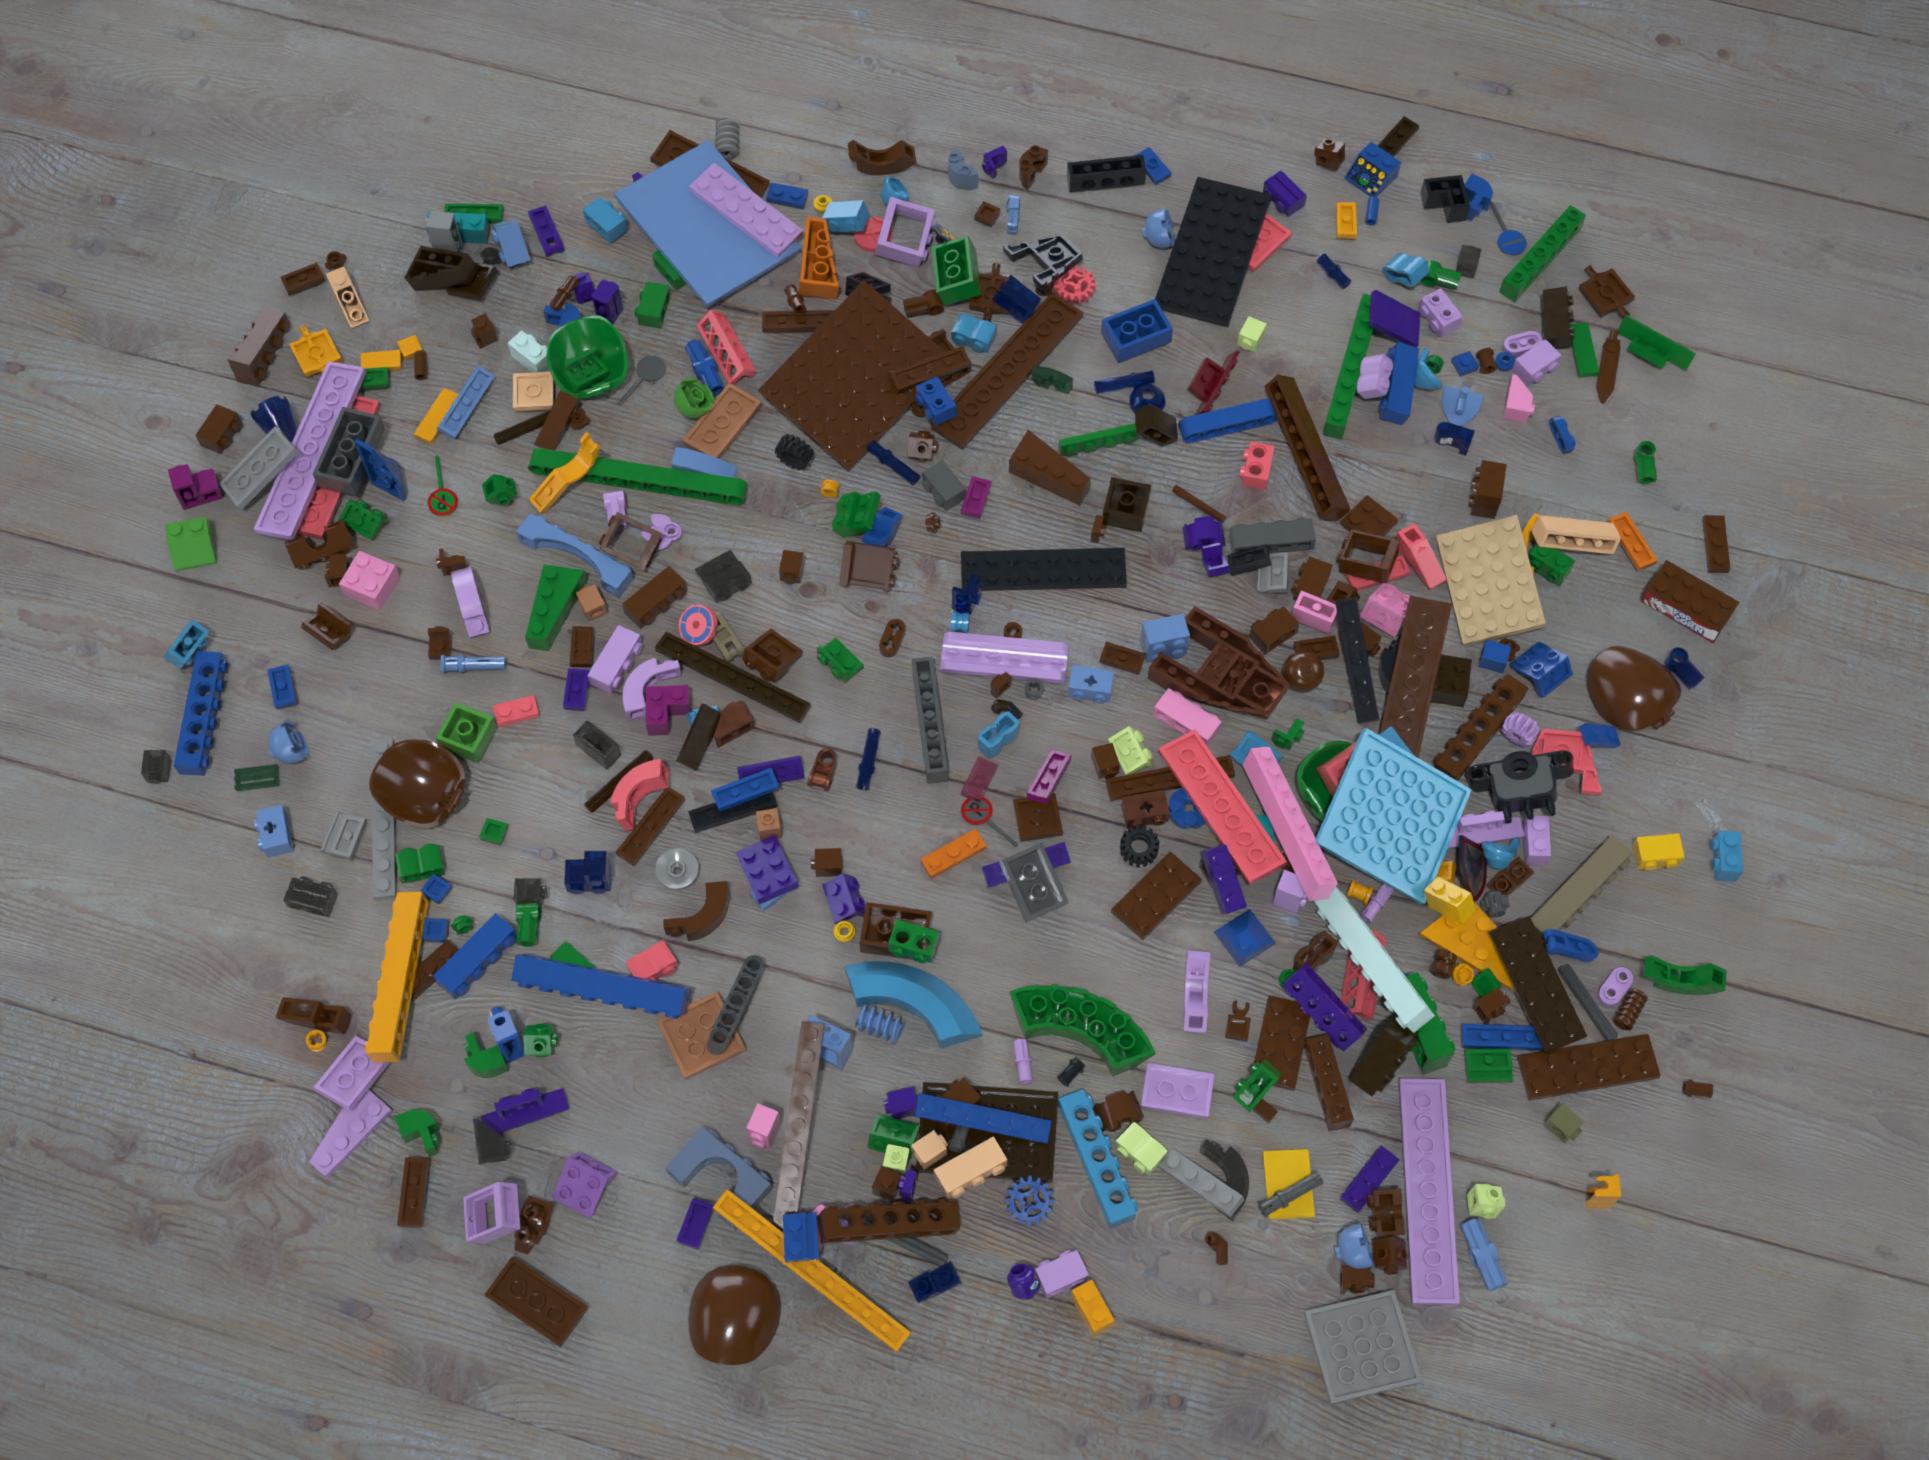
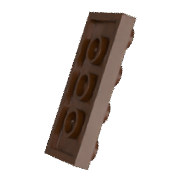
M1170 851L1111 909V913L1140 939L1144 940L1202 882V878Z
M1269 995L1254 1064L1256 1062L1261 1064L1266 1059L1282 1073L1273 1086L1294 1091L1310 1015L1305 1014L1300 1008V1004L1296 1001Z
M513 1256L484 1294L486 1298L560 1348L588 1310L585 1304Z

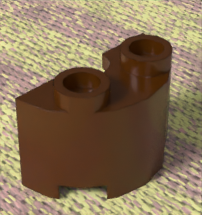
M1034 145L1022 154L1019 160V179L1025 189L1029 190L1035 182L1033 174L1041 173L1048 164L1047 149Z
M1125 1091L1110 1095L1105 1098L1106 1102L1096 1103L1093 1108L1095 1115H1099L1103 1125V1128H1101L1102 1132H1115L1121 1129L1122 1123L1129 1122L1131 1125L1135 1122L1137 1124L1143 1120L1142 1118H1145L1134 1091L1127 1095Z
M1401 1188L1374 1190L1372 1194H1367V1205L1372 1210V1217L1369 1218L1370 1231H1375L1377 1237L1405 1235Z

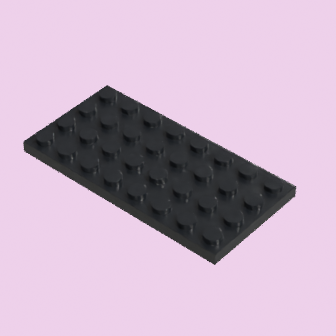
M1197 177L1155 297L1162 311L1229 327L1272 199L1271 194Z

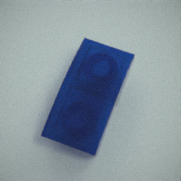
M950 1261L931 1272L923 1273L908 1283L917 1302L921 1303L962 1284V1281L953 1262Z

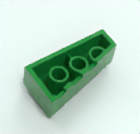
M543 565L525 635L529 649L543 651L551 649L564 620H567L570 614V609L578 600L576 592L585 587L587 583L584 570Z

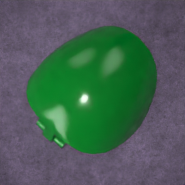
M592 315L573 320L557 328L549 338L546 354L547 365L557 386L567 394L578 399L600 396L620 385L627 376L629 363L624 341L618 330L606 318ZM596 347L599 350L597 357L607 367L609 374L575 391L562 375L564 363L569 358H575L585 350H591Z
M1330 741L1322 744L1302 761L1298 769L1297 783L1306 805L1321 822H1323L1333 798L1316 768L1351 746L1352 744L1348 741Z

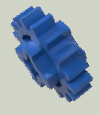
M1032 1176L1028 1177V1181H1024L1020 1177V1184L1017 1185L1013 1182L1014 1190L1006 1191L1011 1195L1010 1198L1005 1199V1202L1010 1203L1006 1211H1013L1011 1219L1020 1218L1018 1223L1020 1225L1024 1220L1027 1221L1028 1226H1031L1032 1221L1039 1225V1218L1042 1217L1044 1220H1047L1046 1211L1051 1213L1053 1211L1049 1207V1204L1055 1203V1200L1049 1199L1053 1191H1046L1048 1183L1041 1185V1178L1039 1177L1036 1182L1032 1181ZM1031 1185V1189L1028 1192L1021 1193L1018 1191L1024 1186ZM1039 1189L1044 1194L1045 1203L1041 1202L1038 1198L1037 1193ZM1035 1191L1033 1200L1036 1204L1030 1205L1025 1212L1026 1202L1023 1198H1028ZM1014 1199L1020 1201L1022 1207L1020 1213L1015 1208ZM1034 1209L1041 1211L1036 1216L1027 1217L1029 1212Z

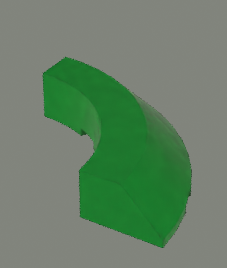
M1052 984V986L1033 985L1010 991L1015 1014L1025 1039L1053 1035L1076 1040L1093 1050L1104 1061L1112 1076L1134 1069L1156 1054L1143 1030L1132 1021L1128 1014L1122 1012L1111 1001L1088 993L1087 990Z

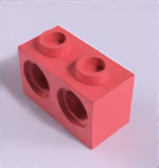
M1250 442L1249 449L1245 448L1243 460L1247 462L1246 466H1241L1239 476L1243 478L1242 486L1266 490L1274 451L1273 445Z

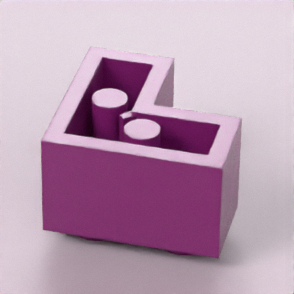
M188 464L177 465L174 468L168 469L172 489L183 510L223 499L219 480L213 468L202 470L195 474L192 473Z
M689 686L646 687V728L648 736L670 735V716L687 715L688 712H691Z

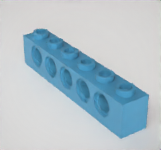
M1084 1089L1058 1098V1107L1109 1229L1135 1220L1136 1211H1138L1134 1198L1130 1199L1128 1195L1129 1185L1126 1178H1121L1118 1171L1120 1164L1117 1157H1112L1109 1150L1112 1148L1107 1135L1103 1136L1101 1131L1103 1125L1099 1115H1094L1092 1110L1094 1103L1091 1096H1086ZM1078 1113H1084L1087 1116V1119L1081 1121L1078 1120L1075 1117V1115ZM1092 1133L1096 1139L1088 1141L1084 1138V1135ZM1101 1154L1105 1159L1097 1162L1093 1159V1155ZM1105 1174L1111 1175L1114 1180L1110 1183H1106L1102 1180L1101 1177ZM1118 1195L1122 1198V1202L1115 1204L1110 1200V1197Z

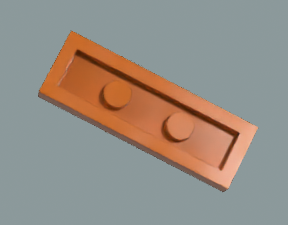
M1627 511L1608 519V523L1615 525L1621 537L1620 544L1638 572L1656 565L1657 558Z
M975 828L921 858L920 863L929 877L933 879L987 849V845Z

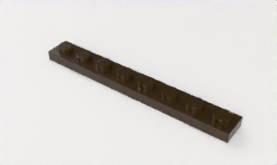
M665 631L655 647L656 652L674 661L678 660L680 664L798 723H801L811 707L809 702Z

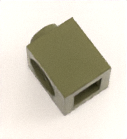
M1562 1103L1544 1126L1563 1143H1566L1570 1138L1574 1141L1582 1132L1580 1126L1584 1121Z

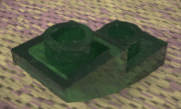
M1034 366L1032 368L1031 379L1036 385L1043 386L1046 389L1054 385L1057 390L1063 391L1066 394H1069L1073 389L1072 377L1048 367Z

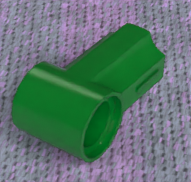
M1428 260L1430 272L1420 282L1429 287L1438 284L1457 290L1462 273L1443 268L1437 261Z
M1642 441L1633 455L1637 468L1638 482L1641 484H1650L1657 480L1654 457L1656 447L1650 441Z
M517 903V945L523 947L536 945L537 926L541 919L540 903Z

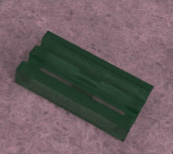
M277 764L234 769L236 792L279 786V766ZM274 778V780L241 784V782L244 781H259L262 779Z

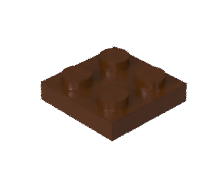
M1367 495L1341 520L1340 525L1349 532L1352 529L1384 537L1398 523V519Z
M1055 793L1052 794L1047 804L1027 799V797L1013 799L1020 842L1063 836Z

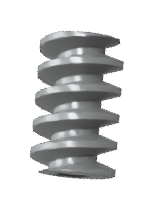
M719 118L716 120L715 148L724 158L731 160L739 153L738 135L740 124L736 120Z

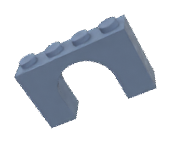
M703 1127L665 1167L667 1174L685 1188L705 1166L713 1163L726 1164L738 1175L737 1186L733 1194L753 1210L772 1190L771 1183H769L771 1179L762 1171L757 1173L753 1169L754 1165L745 1157L739 1158L735 1154L737 1151L730 1144H722L718 1140L720 1137L713 1130L709 1129L707 1131ZM718 1214V1217L735 1231L737 1230L734 1225Z

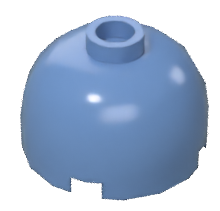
M1159 209L1149 214L1145 221V227H1142L1144 238H1148L1154 247L1167 248L1174 246L1175 234H1172L1174 226L1168 209Z
M289 720L282 722L272 730L269 735L270 747L268 751L274 759L277 758L285 764H294L309 757L306 754L309 752V748L300 731L296 733L293 729L295 725Z
M1358 1223L1345 1228L1338 1237V1246L1334 1247L1338 1261L1343 1260L1345 1265L1356 1269L1375 1268L1373 1254L1370 1252V1244L1363 1225Z

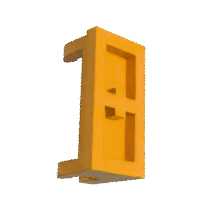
M1619 1174L1599 1176L1595 1181L1605 1183L1601 1187H1591L1587 1190V1193H1594L1590 1200L1585 1201V1208L1611 1209L1621 1197Z

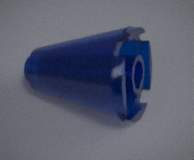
M279 396L266 399L258 404L259 409L256 412L254 409L251 411L250 415L253 421L266 435L276 426L292 443L297 429L290 403L286 396H283V399H280Z

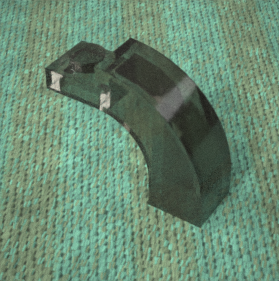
M1206 1139L1199 1153L1223 1171L1227 1180V1186L1244 1197V1201L1231 1217L1215 1207L1216 1210L1233 1222L1241 1212L1248 1195V1170L1241 1156L1231 1146L1226 1152H1223V1148L1218 1143L1210 1142Z

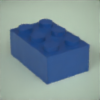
M1156 299L1102 319L1101 334L1117 362L1120 363L1170 343L1172 341L1173 328Z

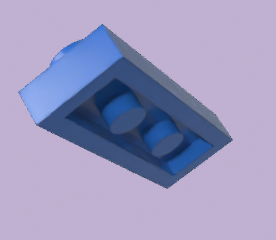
M772 768L713 789L711 793L719 812L779 790V784Z

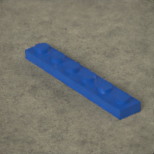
M921 1093L917 1096L914 1117L1044 1144L1048 1143L1051 1127L1050 1120Z

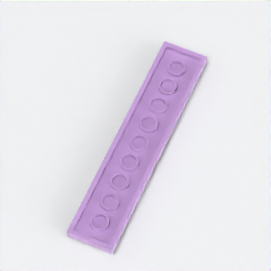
M328 361L292 441L298 453L278 473L254 527L256 534L288 540L295 538L317 487L313 477L314 469L342 407L351 409L367 373L364 367Z
M1400 1078L1399 1097L1411 1305L1458 1306L1460 1302L1445 1079Z

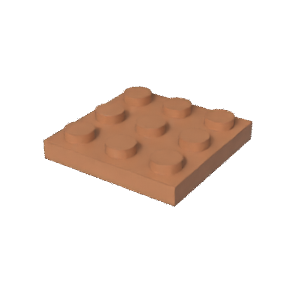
M718 992L688 1005L687 1013L679 1016L678 1019L665 1016L656 1020L685 1080L746 1051L736 1028L726 1050L722 1054L713 1055L707 1050L706 1043L710 1032L724 1005ZM722 1021L726 1025H731L728 1021ZM713 1039L716 1043H722L719 1039Z

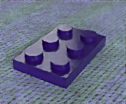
M776 835L736 852L759 904L799 887Z

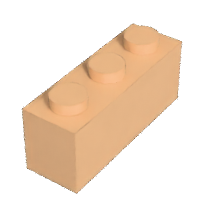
M993 1136L934 1169V1177L947 1199L952 1196L957 1198L963 1195L968 1187L972 1185L977 1187L985 1182L986 1177L992 1174L997 1176L1005 1171L1007 1158Z

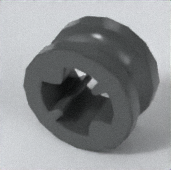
M1038 679L1028 680L1025 684L1026 697L1031 700L1041 698L1044 688L1043 683ZM1038 687V692L1035 690L1030 692V688Z

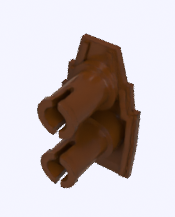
M528 1195L519 1214L520 1229L515 1231L514 1234L516 1238L515 1251L528 1255L534 1245H538L542 1235L545 1236L554 1208L553 1203Z

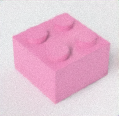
M359 551L341 579L339 586L344 596L381 610L398 582L400 575L396 565Z

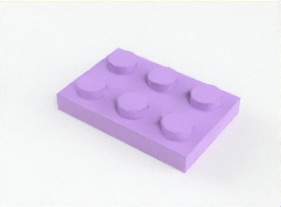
M355 1036L313 1088L315 1092L351 1111L390 1062H373L365 1052L366 1041Z
M1147 1063L1141 1108L1208 1119L1214 1074Z

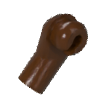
M1215 1232L1207 1233L1205 1242L1216 1252V1264L1227 1265L1228 1243Z

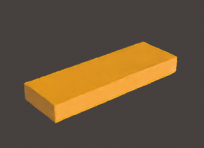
M443 388L414 432V437L432 445L440 434V431L437 430L438 425L459 394Z

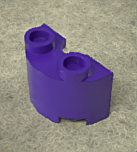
M1214 517L1195 518L1194 523L1189 525L1185 523L1182 528L1185 550H1200L1203 545L1219 542L1222 544V547L1226 546L1222 521H1214Z

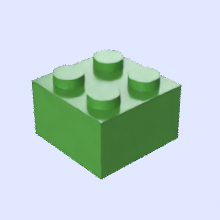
M454 703L436 736V740L439 745L452 754L479 763L497 726L492 716Z

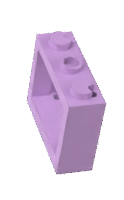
M890 197L874 254L919 267L921 260L925 261L928 253L925 246L930 244L932 234L929 231L934 229L936 218H933L935 210ZM894 213L925 222L918 250L886 241Z

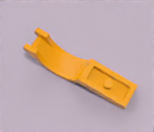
M586 432L579 440L581 446L578 454L566 465L554 469L529 498L530 502L540 513L545 514L567 487L586 475L594 465L601 446L592 441L590 433Z

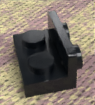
M865 272L846 277L845 295L847 296L863 280L880 295L890 292L891 284Z

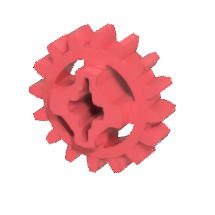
M1078 265L1075 268H1071L1053 284L1054 293H1057V296L1061 298L1063 297L1065 301L1069 300L1071 305L1074 304V301H1077L1079 305H1081V300L1088 302V297H1093V292L1096 288L1095 277H1092V272L1086 273V267L1079 269Z

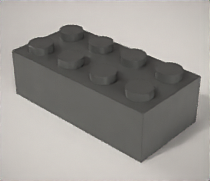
M342 407L313 472V477L318 487L353 496L357 495L366 470L354 441L358 439L377 449L385 431L381 416Z

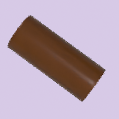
M422 350L414 353V377L417 380H425L427 378V354Z

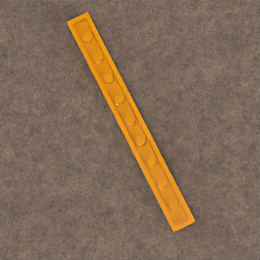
M728 1189L713 1206L714 1211L897 1353L911 1334L910 1331L819 1260L785 1263L784 1233Z

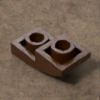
M1517 857L1504 871L1502 870L1487 886L1491 891H1500L1502 895L1508 897L1534 874V871L1520 857Z

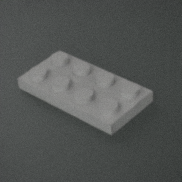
M275 426L219 485L234 504L243 510L297 455L298 450L283 432Z

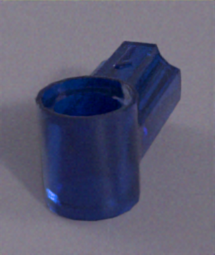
M1676 647L1672 649L1664 660V666L1671 673H1675L1689 690L1693 689L1705 677L1690 662L1687 651Z

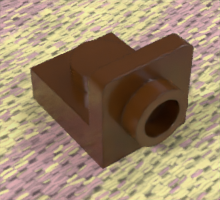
M439 549L436 563L437 568H441L444 576L451 575L452 571L468 567L464 555H453L446 558L444 549Z
M443 626L428 628L429 659L441 660V655L451 657L452 636L449 628Z

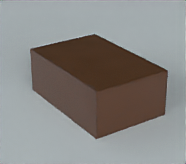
M1263 1099L1253 1109L1267 1123H1270L1278 1113L1276 1109Z

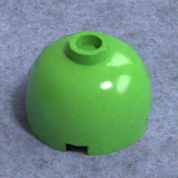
M686 378L683 379L674 391L673 402L683 416L692 419L700 418L712 409L711 404L714 403L713 393L706 384L701 385L697 383L698 379Z

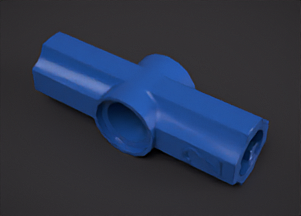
M694 339L689 341L685 346V351L692 362L697 379H701L702 383L709 387L713 396L719 395L724 389V385L717 373L712 357L708 356L700 340Z

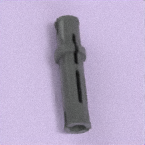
M1314 1171L1282 1192L1280 1190L1275 1192L1273 1197L1258 1204L1259 1210L1267 1206L1269 1207L1261 1212V1214L1267 1217L1280 1208L1284 1209L1288 1207V1203L1322 1185V1178L1313 1182L1320 1174Z

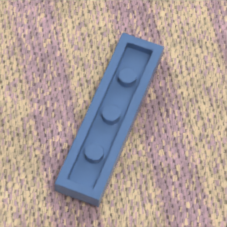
M477 365L438 425L437 430L455 440L495 375Z

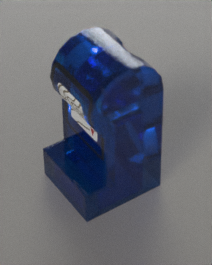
M1441 422L1436 428L1434 440L1439 445H1449L1460 449L1458 454L1466 456L1475 430L1449 422Z

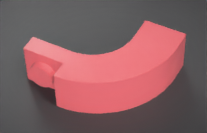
M662 759L638 765L629 771L617 784L611 798V805L616 810L615 817L617 823L625 831L634 829L635 810L638 802L652 791L668 788L669 769Z

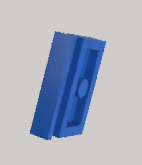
M817 1212L784 1214L785 1263L819 1260Z

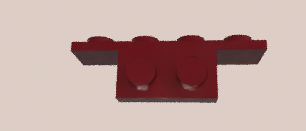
M1238 350L1227 356L1222 367L1208 357L1202 361L1187 388L1188 391L1202 400L1195 415L1210 412L1212 409V401L1219 396L1221 385L1225 384L1230 376L1228 374L1229 371L1238 362L1236 359L1240 353Z

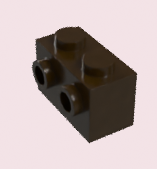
M1152 404L1145 405L1143 408L1135 411V426L1138 434L1162 447L1178 439L1175 417Z

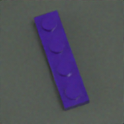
M1065 842L1044 848L1053 868L1071 863ZM999 862L981 867L988 888L1007 883Z

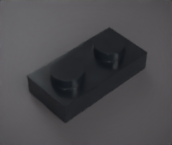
M1267 544L1227 554L1232 576L1272 565Z

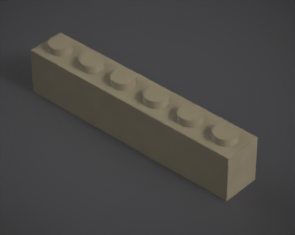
M1613 835L1531 918L1544 946L1547 944L1543 936L1544 931L1548 929L1560 931L1564 926L1568 928L1576 919L1573 916L1577 912L1582 914L1590 905L1588 901L1592 897L1596 899L1602 893L1603 889L1601 887L1605 883L1610 885L1617 877L1615 873L1619 869L1623 871L1630 864L1631 860H1629L1632 851Z

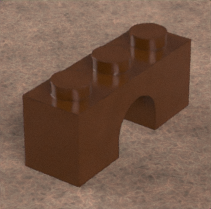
M343 519L323 526L326 532V540L319 546L310 545L304 534L295 537L293 540L285 541V546L294 567L303 569L312 565L311 562L318 559L319 561L329 559L331 554L336 552L341 554L349 551L350 547L354 545Z

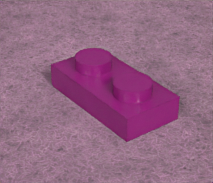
M972 476L961 507V514L981 518L992 481Z

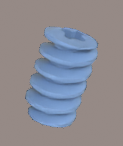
M865 1003L857 1016L855 1027L858 1025L860 1032L866 1029L868 1035L875 1031L876 1038L883 1034V1041H888L891 1038V1043L895 1045L902 1034L905 1022L903 1024L900 1023V1016L893 1021L892 1013H889L885 1018L884 1010L875 1014L876 1007L874 1006L870 1011H867V1003Z

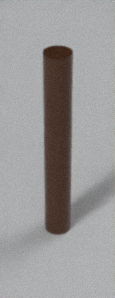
M1178 485L1174 486L1173 493L1209 516L1214 517L1217 521L1221 520L1222 524L1227 518L1225 515Z

